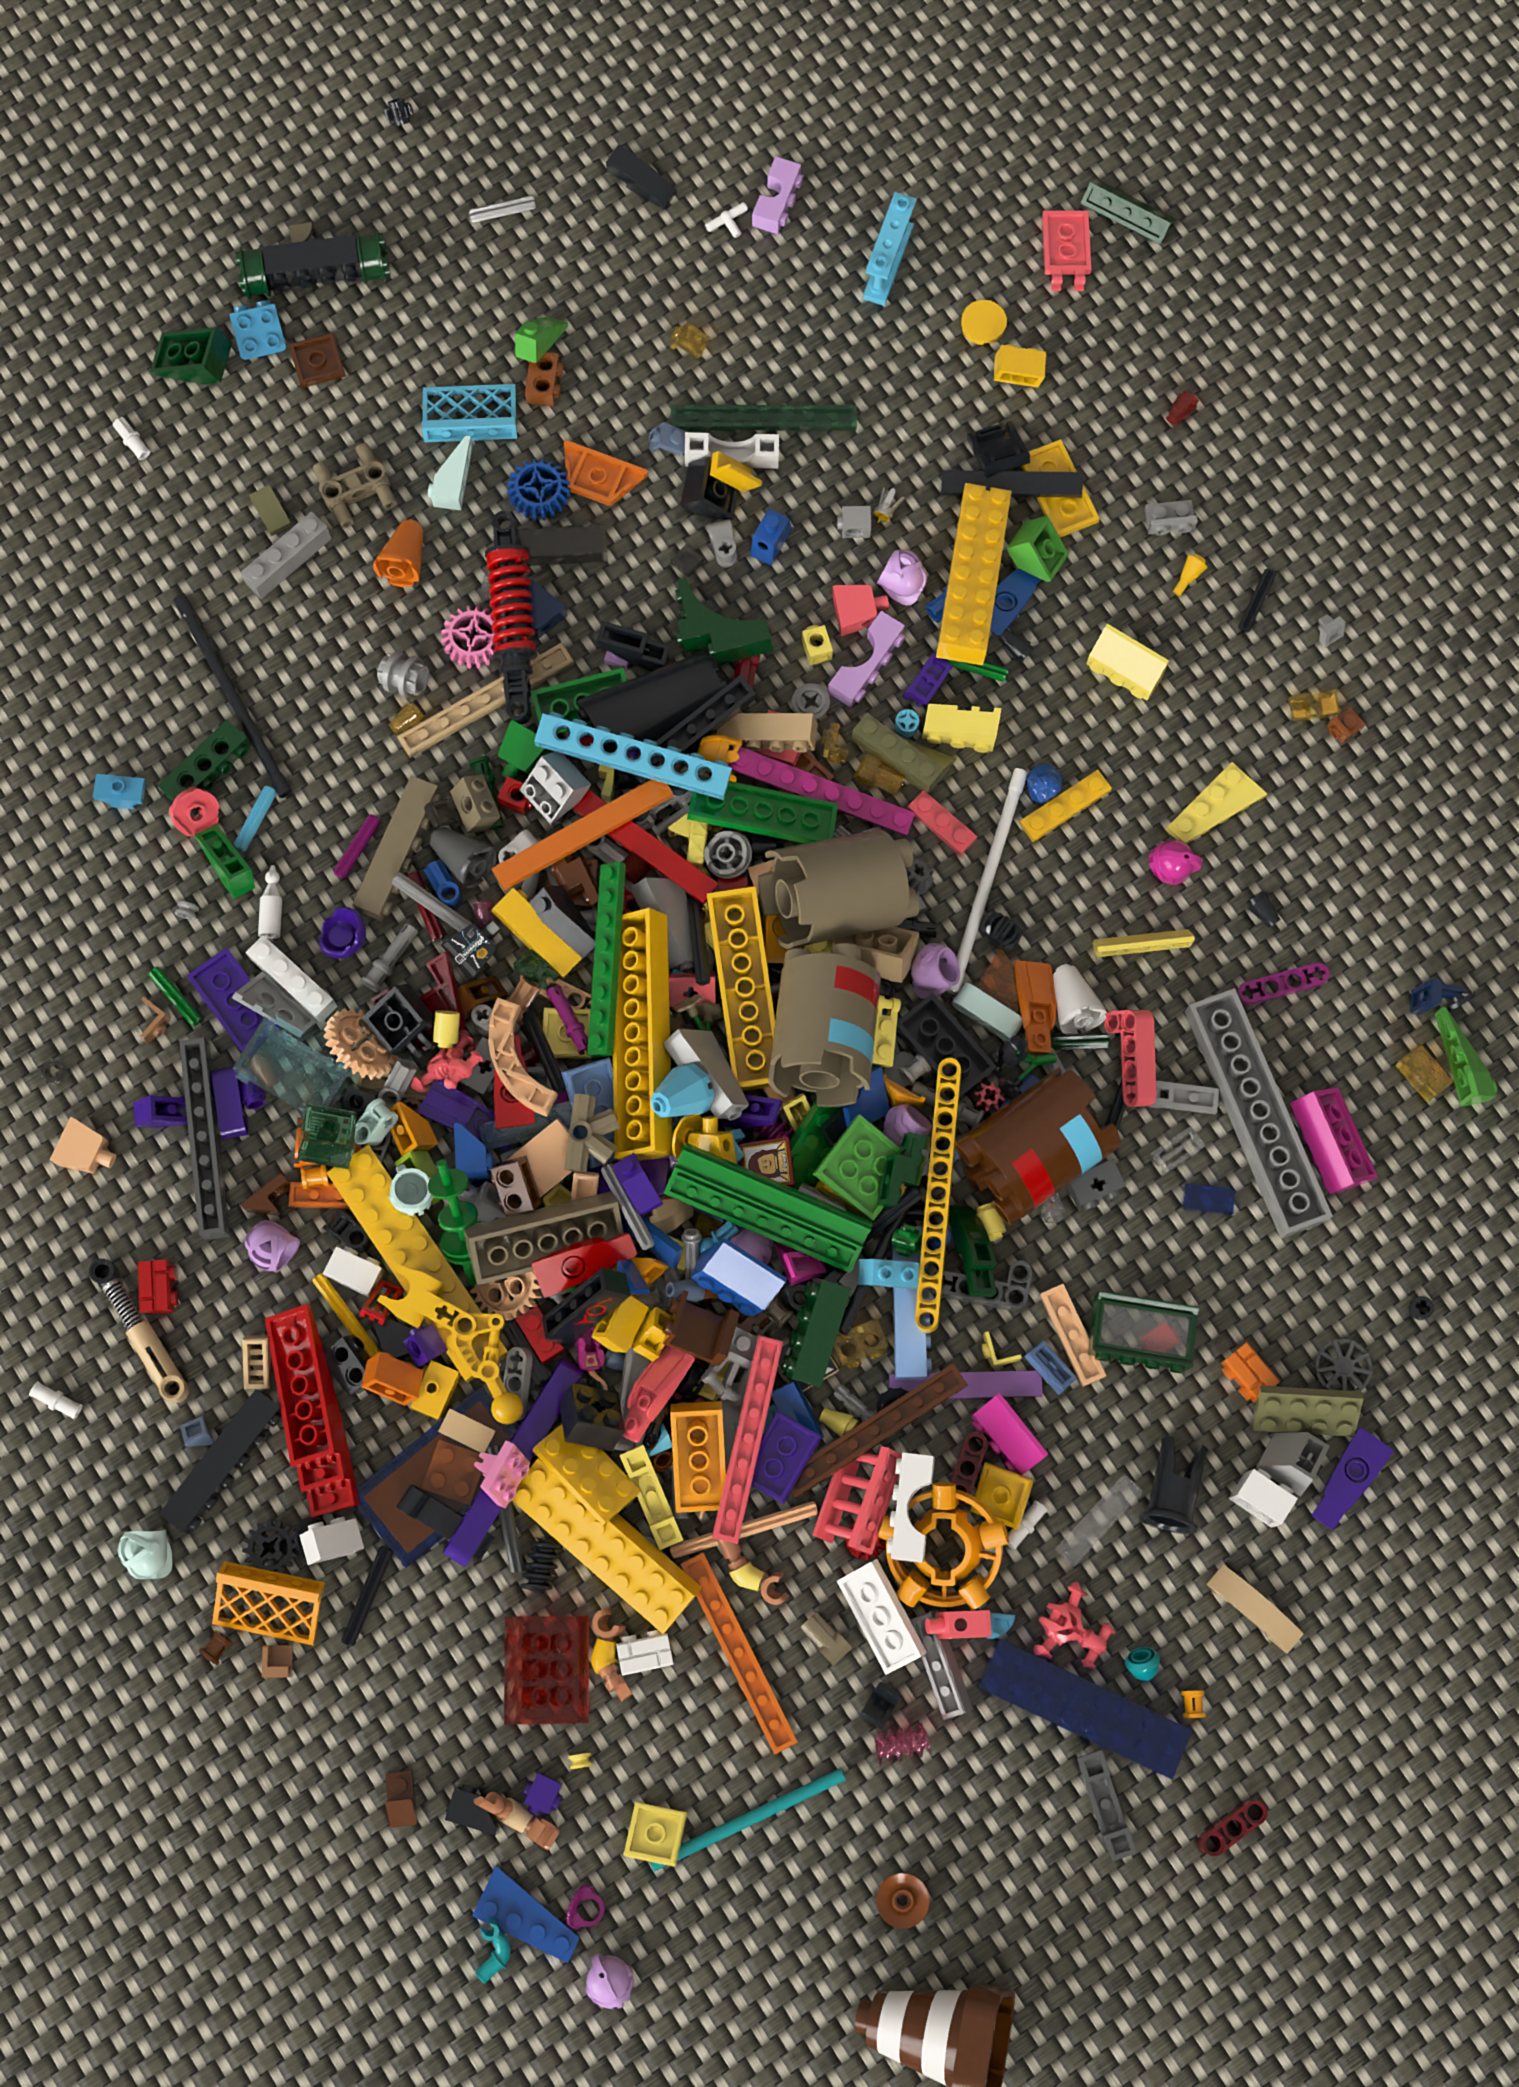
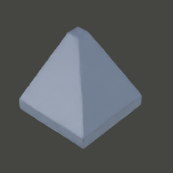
M204 1416L180 1425L186 1447L205 1446L214 1443Z

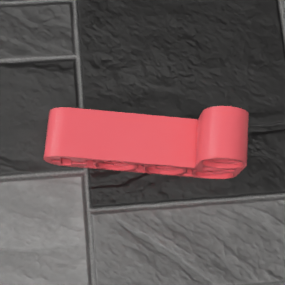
M1149 1010L1110 1011L1106 1014L1104 1027L1109 1033H1121L1123 1100L1129 1107L1152 1106L1156 1101L1154 1017Z

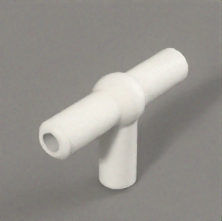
M742 202L729 211H723L720 216L705 224L707 231L711 232L726 224L733 237H739L741 231L733 219L748 210L747 205Z

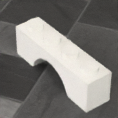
M685 432V467H688L690 462L708 457L712 459V453L720 451L749 468L778 469L779 434H755L752 438L745 441L726 442L712 437L709 433Z
M264 935L246 951L250 960L282 986L318 1023L321 1024L337 1008L335 1001Z
M902 1453V1459L897 1458L896 1474H900L899 1485L894 1484L893 1500L897 1501L896 1511H891L890 1527H894L893 1538H888L887 1553L891 1554V1559L924 1563L927 1537L918 1532L912 1525L909 1518V1504L913 1495L919 1489L932 1484L934 1456Z

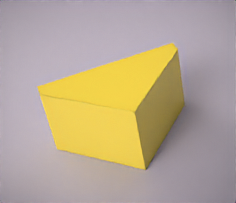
M804 1093L781 1105L782 1114L795 1134L811 1107Z

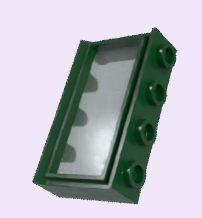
M1099 1291L1094 1295L1088 1355L1095 1356V1360L1098 1361L1117 1359L1123 1365L1141 1363L1145 1364V1368L1157 1370L1160 1367L1170 1368V1372L1183 1374L1193 1367L1199 1307Z

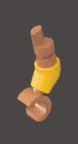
M602 1609L594 1615L592 1622L593 1629L600 1638L596 1639L591 1655V1664L597 1675L600 1674L602 1680L606 1679L605 1685L608 1691H616L621 1702H623L632 1695V1692L622 1674L618 1675L617 1673L619 1669L616 1665L618 1661L615 1657L616 1641H613V1639L620 1636L625 1631L626 1626L614 1625L610 1630L607 1626V1620L612 1615L611 1609Z

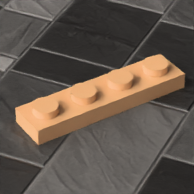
M1064 1284L1041 1293L1042 1302L1082 1387L1106 1377L1100 1361L1095 1360V1356L1088 1355L1089 1337Z

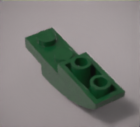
M950 1206L949 1221L956 1254H962L970 1296L993 1297L997 1290L992 1269L997 1264L987 1231L971 1206Z

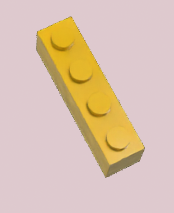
M512 888L492 908L491 912L561 980L582 957L541 921L528 902L530 900L529 897L522 890L516 891Z

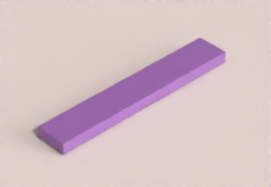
M1037 1371L960 1372L968 1386L949 1399L994 1398L998 1393L1003 1398L1042 1397V1376ZM928 1373L926 1380H895V1374H889V1388L902 1387L904 1390L911 1391L937 1373Z

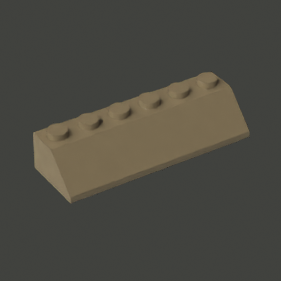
M611 1191L475 1224L464 1230L467 1250L477 1285L532 1272L531 1263L578 1241L595 1237L608 1240L623 1234L618 1201Z

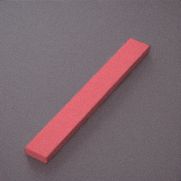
M761 1335L757 1337L712 1534L713 1539L738 1544L783 1346V1341Z

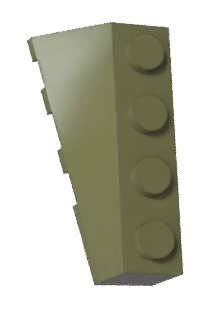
M866 713L852 730L851 741L921 792L924 790L930 794L956 761L954 757L896 734L869 713Z

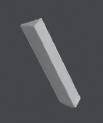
M936 1609L909 1620L927 1652L921 1657L943 1720L969 1712L973 1710L949 1639H937L936 1634L926 1633L925 1620L927 1618H935L936 1612H939Z

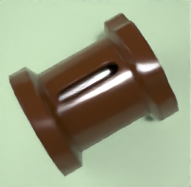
M215 1630L213 1638L199 1652L210 1662L218 1665L219 1658L228 1647L233 1645V1642L221 1632Z

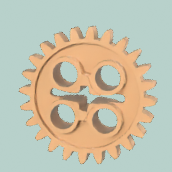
M345 1008L341 1012L337 1011L327 1021V1025L324 1028L326 1031L324 1038L328 1039L325 1045L333 1048L330 1054L338 1056L336 1062H344V1069L352 1068V1074L358 1071L362 1078L368 1075L371 1080L375 1076L378 1079H381L383 1075L386 1077L392 1071L399 1057L390 1053L362 1019L364 1016L362 1010H359L358 1013L353 1008L349 1011ZM369 1036H372V1038H371L370 1040H366V1041L363 1043V1041H364L366 1038H368ZM359 1046L355 1051H351L354 1047Z
M534 1271L508 1277L507 1280L504 1278L480 1285L476 1284L475 1288L470 1291V1293H477L478 1295L474 1300L475 1303L482 1302L481 1311L488 1310L487 1314H499L505 1320H513V1318L520 1317L530 1310L529 1307L537 1306L534 1298H542V1295L538 1292L540 1286ZM520 1282L522 1283V1291L519 1289ZM499 1290L501 1292V1299L498 1296Z

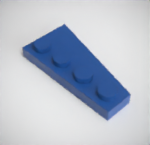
M495 1866L472 1916L489 1924L487 1917L494 1918L497 1921L499 1930L568 1963L580 1936L546 1909L536 1898L525 1891L521 1885L510 1878L500 1867Z

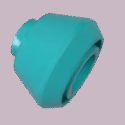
M1136 1648L1125 1659V1666L1135 1679L1150 1681L1158 1673L1160 1655L1152 1648Z

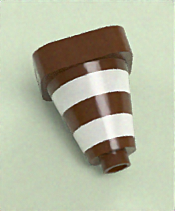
M985 1983L972 1985L969 1990L878 1991L873 2001L863 1999L860 2001L855 2018V2032L866 2035V2045L868 2048L947 2087H1002L1014 2015L1015 1991Z

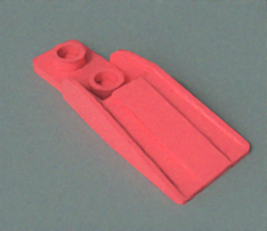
M667 1345L663 1347L659 1358L649 1364L635 1382L629 1394L627 1407L630 1412L624 1421L625 1432L622 1435L623 1437L635 1443L640 1441L649 1424L654 1421L695 1361L694 1356Z

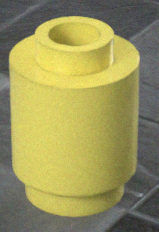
M989 1203L977 1207L976 1215L981 1219L990 1241L1003 1238L1002 1233L1006 1232L1004 1221L997 1213L993 1204Z

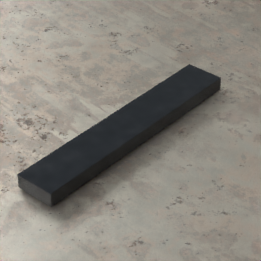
M942 470L941 495L962 496L965 483L986 486L987 491H990L991 487L1012 491L1011 497L1082 498L1083 472L1002 471L986 476L983 471Z

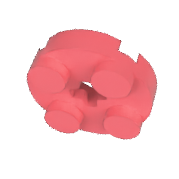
M190 787L174 799L169 808V814L176 829L184 835L192 837L218 823V809L220 808L217 799L204 789ZM200 807L198 810L200 815L198 817H190L191 810Z

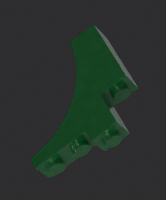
M687 578L677 580L679 589L675 590L678 604L683 603L684 608L680 609L682 620L677 621L679 630L675 631L678 645L683 644L686 653L709 648L711 657H716L719 666L774 651L766 619L753 621L736 620L719 615L708 609L696 598L688 584Z

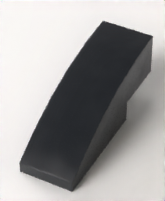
M620 145L616 147L606 161L608 173L624 181L627 189L662 209L667 207L677 193L676 189L658 172Z
M602 621L596 643L607 651L648 671L664 667L670 650V645L649 640L647 633Z

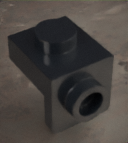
M879 1682L859 1716L882 1730L902 1695L893 1686Z

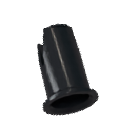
M1174 1437L1161 1438L1162 1444L1148 1508L1140 1512L1139 1519L1143 1523L1159 1530L1178 1534H1194L1197 1532L1198 1525L1194 1523L1193 1516L1205 1459L1209 1449L1202 1445L1200 1451L1195 1453L1185 1475H1175Z

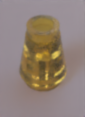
M412 701L409 705L406 703L388 725L398 735L421 723V719L425 716Z

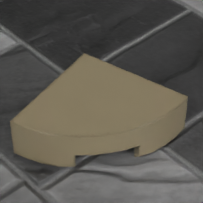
M312 222L289 226L292 243L307 241L312 236Z

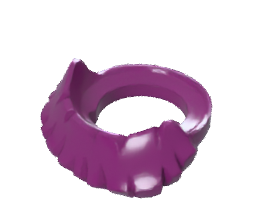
M581 1886L576 1891V1894L573 1895L567 1910V1924L573 1929L595 1926L602 1920L605 1913L604 1901L595 1892L593 1886ZM594 1899L598 1902L600 1911L594 1920H583L579 1913H577V1906L582 1900Z

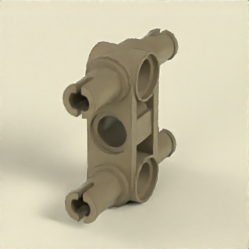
M362 443L356 447V452L363 465L337 477H332L325 462H318L313 466V470L320 483L319 491L325 505L331 512H334L342 529L349 528L354 524L347 506L377 493L385 510L392 509L397 505L390 489L391 482L385 468L379 460L375 459L367 443ZM375 474L381 475L379 478L376 479L371 478ZM332 493H338L335 497H329Z

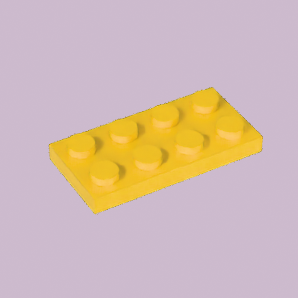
M1061 439L1029 451L1030 463L1021 466L1022 470L1027 472H1077ZM1084 485L1082 498L1036 497L1044 516L1049 517L1060 538L1099 523L1100 518Z
M562 1424L534 1446L532 1450L603 1526L641 1492L635 1483L629 1479L602 1449L565 1442Z

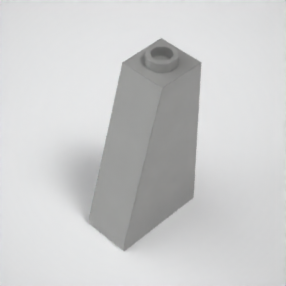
M644 878L631 886V891L640 910L651 908L667 915L669 969H680V972L693 970L694 961L686 892L668 878Z
M678 1029L663 1045L678 1066L694 1063L708 1074L711 1081L708 1083L709 1090L713 1088L715 1093L710 1107L714 1116L718 1117V1119L728 1120L740 1117L742 1111L749 1104L713 1032Z

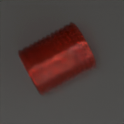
M630 853L629 857L623 862L626 864L625 878L633 884L644 879L645 875L652 868L633 853Z

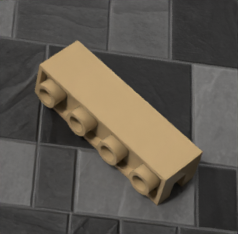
M738 713L717 730V735L723 734L742 740L741 747L753 752H759L760 750H771L773 752L794 750L803 753L807 750H815L816 741L813 734L817 733L818 724L813 713ZM729 744V749L733 750L734 746Z

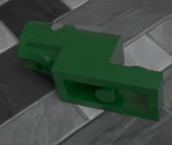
M904 1133V1138L898 1151L900 1154L886 1156L877 1205L883 1207L897 1206L902 1195L901 1186H919L922 1176L927 1175L929 1172L930 1137L917 1133Z

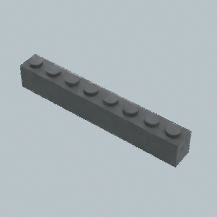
M204 1037L179 1041L199 1236L205 1241L230 1237L218 1118L211 1075L210 1044Z

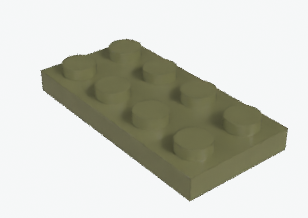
M1260 1386L1252 1421L1253 1431L1308 1432L1317 1435L1353 1437L1356 1433L1364 1400L1363 1393L1359 1391Z

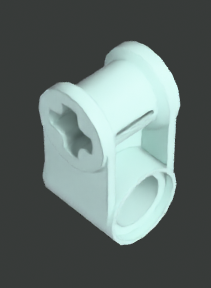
M377 1098L373 1100L352 1128L351 1136L353 1141L363 1145H379L398 1121L397 1113L391 1112L385 1106L383 1099Z

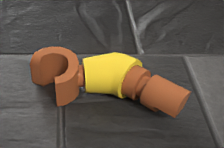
M716 1539L724 1558L730 1561L728 1563L731 1570L729 1574L739 1587L755 1591L761 1589L764 1600L773 1605L781 1604L789 1597L786 1592L777 1593L772 1587V1582H779L783 1572H775L766 1577L765 1572L754 1567L751 1561L747 1562L744 1555L741 1556L740 1552L742 1550L739 1544Z

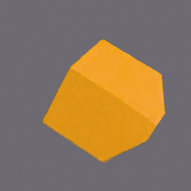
M883 1073L887 1098L891 1108L905 1103L917 1110L923 1108L926 1100L925 1097H919L888 1079L887 1075Z

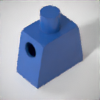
M768 509L753 535L750 556L771 566L792 530L790 519ZM766 544L768 549H765L761 546Z

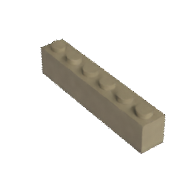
M410 776L352 904L359 913L381 922L385 915L389 916L393 907L392 899L395 894L400 892L397 887L392 885V880L399 872L403 875L405 872L408 873L412 866L413 860L411 857L414 851H418L421 846L423 830L429 828L432 816H430L432 810L437 808L441 801L437 785Z

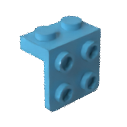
M269 299L256 302L257 307L248 309L247 305L234 307V312L229 314L240 356L244 360L282 352L286 349L276 303L271 304Z

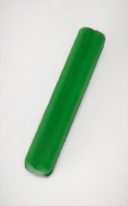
M943 659L955 668L1004 682L1007 678L1008 669L984 661L983 665Z
M154 967L148 973L149 977L192 1027L197 1026L202 1021V1017L159 967Z

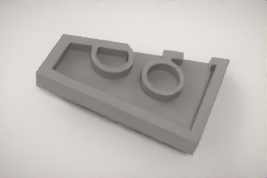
M265 971L258 974L232 996L234 1000L299 1038L317 1022L307 1010Z

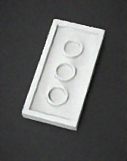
M878 1559L837 1581L886 1675L927 1653Z

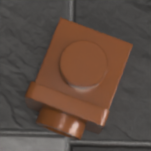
M1349 707L1339 716H1334L1328 723L1327 728L1330 735L1343 744L1362 730L1366 724Z

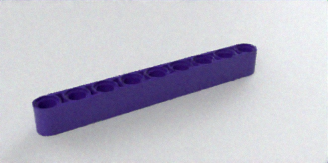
M563 1358L556 1365L510 1440L529 1462L535 1454L532 1451L534 1446L545 1438L559 1415L561 1399L571 1383L576 1384L577 1379L582 1377L584 1371ZM482 1488L442 1552L463 1567L468 1564L502 1509Z

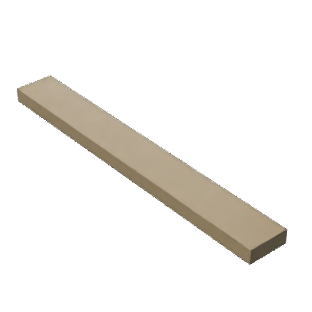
M562 642L530 661L533 667V674L529 676L531 689L574 665L573 659ZM504 677L496 679L398 735L397 738L409 758L506 704L503 688Z

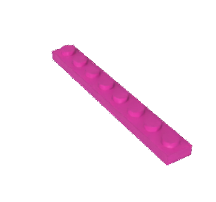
M742 747L738 750L740 758L735 762L728 763V767L732 768L733 772L794 795L838 803L837 811L903 836H907L915 812Z

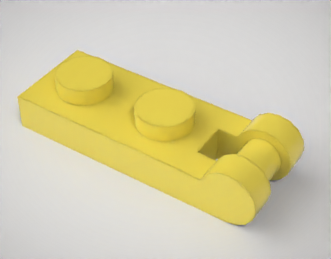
M879 995L872 1065L887 1068L893 1067L897 1017L901 1007L900 999L890 998L889 1000ZM883 1008L887 1009V1016L882 1015Z

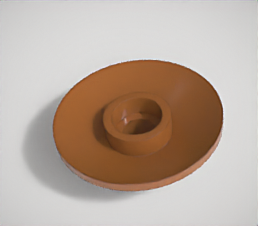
M897 1873L889 1876L880 1885L876 1896V1905L880 1916L886 1923L895 1928L907 1929L919 1924L926 1916L929 1909V1894L923 1882L914 1875ZM900 1895L907 1897L905 1905L898 1904L897 1898Z

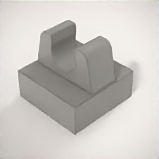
M1326 614L1318 619L1321 623L1318 626L1320 631L1319 642L1325 648L1344 636L1346 622L1340 616L1333 620Z

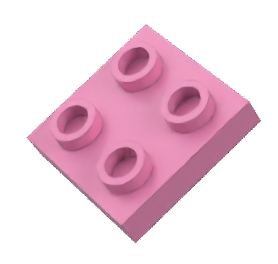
M508 1441L504 1442L498 1455L480 1453L479 1457L484 1461L482 1463H474V1466L483 1472L485 1477L480 1487L498 1506L505 1509L508 1503L514 1499L516 1489L520 1481L526 1477L530 1465L528 1459L516 1445Z

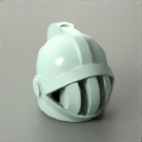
M404 1164L397 1166V1174L391 1182L388 1195L391 1204L394 1205L395 1209L407 1213V1215L414 1216L415 1213H418L419 1216L423 1215V1210L425 1208L429 1210L433 1196L428 1191V1182L431 1177L419 1169H407Z
M166 1530L124 1532L118 1544L117 1552L121 1563L128 1569L131 1576L136 1579H159L169 1575L172 1570V1551L166 1537Z

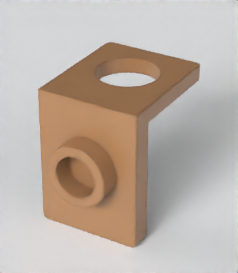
M143 996V1002L158 1014L140 1035L149 1045L155 1037L158 1038L165 1032L166 1025L171 1019Z

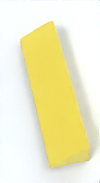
M1188 929L1103 938L1093 940L1094 955L1097 958L1187 948L1193 944L1195 937Z

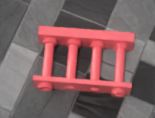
M881 1446L879 1455L866 1452L834 1473L812 1536L829 1543H833L835 1535L850 1539L848 1546L872 1555L893 1494L894 1484H896L899 1474H896L897 1458L902 1459V1454ZM860 1462L875 1465L870 1480L856 1476ZM852 1486L866 1489L862 1504L847 1501ZM843 1511L858 1514L853 1529L839 1525Z

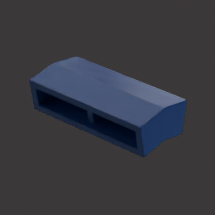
M797 1380L772 1391L771 1399L777 1411L820 1434L822 1439L824 1438L823 1432Z

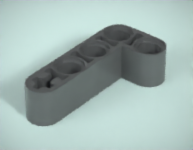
M1025 1261L1014 1262L1007 1272L1006 1283L995 1281L997 1297L994 1299L963 1294L959 1289V1285L963 1282L967 1283L966 1275L944 1271L943 1283L951 1285L953 1280H956L953 1288L954 1292L950 1291L952 1286L944 1285L941 1297L1017 1311L1027 1302L1032 1269ZM1015 1268H1022L1026 1273V1278L1017 1279L1013 1274V1270ZM930 1289L934 1295H937L936 1291ZM1012 1292L1018 1293L1022 1298L1021 1303H1012L1009 1300V1294Z

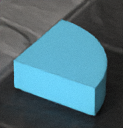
M990 1612L992 1637H986V1639H994L1004 1635L1013 1625L1015 1615Z

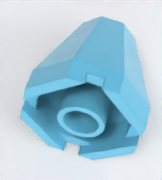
M694 1063L683 1064L673 1068L652 1095L650 1102L653 1111L660 1117L697 1115L709 1111L715 1093L713 1088L709 1090L708 1083L711 1081L708 1074Z

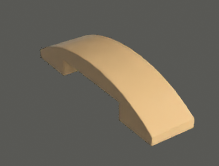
M1222 1565L1206 1584L1253 1622L1286 1654L1290 1652L1302 1637L1303 1632L1290 1619L1225 1565Z

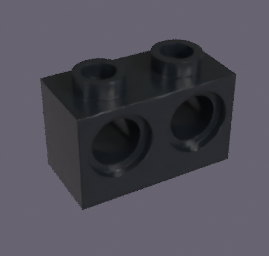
M354 1334L342 1337L324 1353L329 1368L348 1396H352L365 1390L361 1386L367 1360L370 1357L364 1350L363 1342L358 1337H355ZM345 1348L348 1351V1358L344 1354ZM359 1369L362 1371L363 1374L362 1379L359 1377L358 1374Z

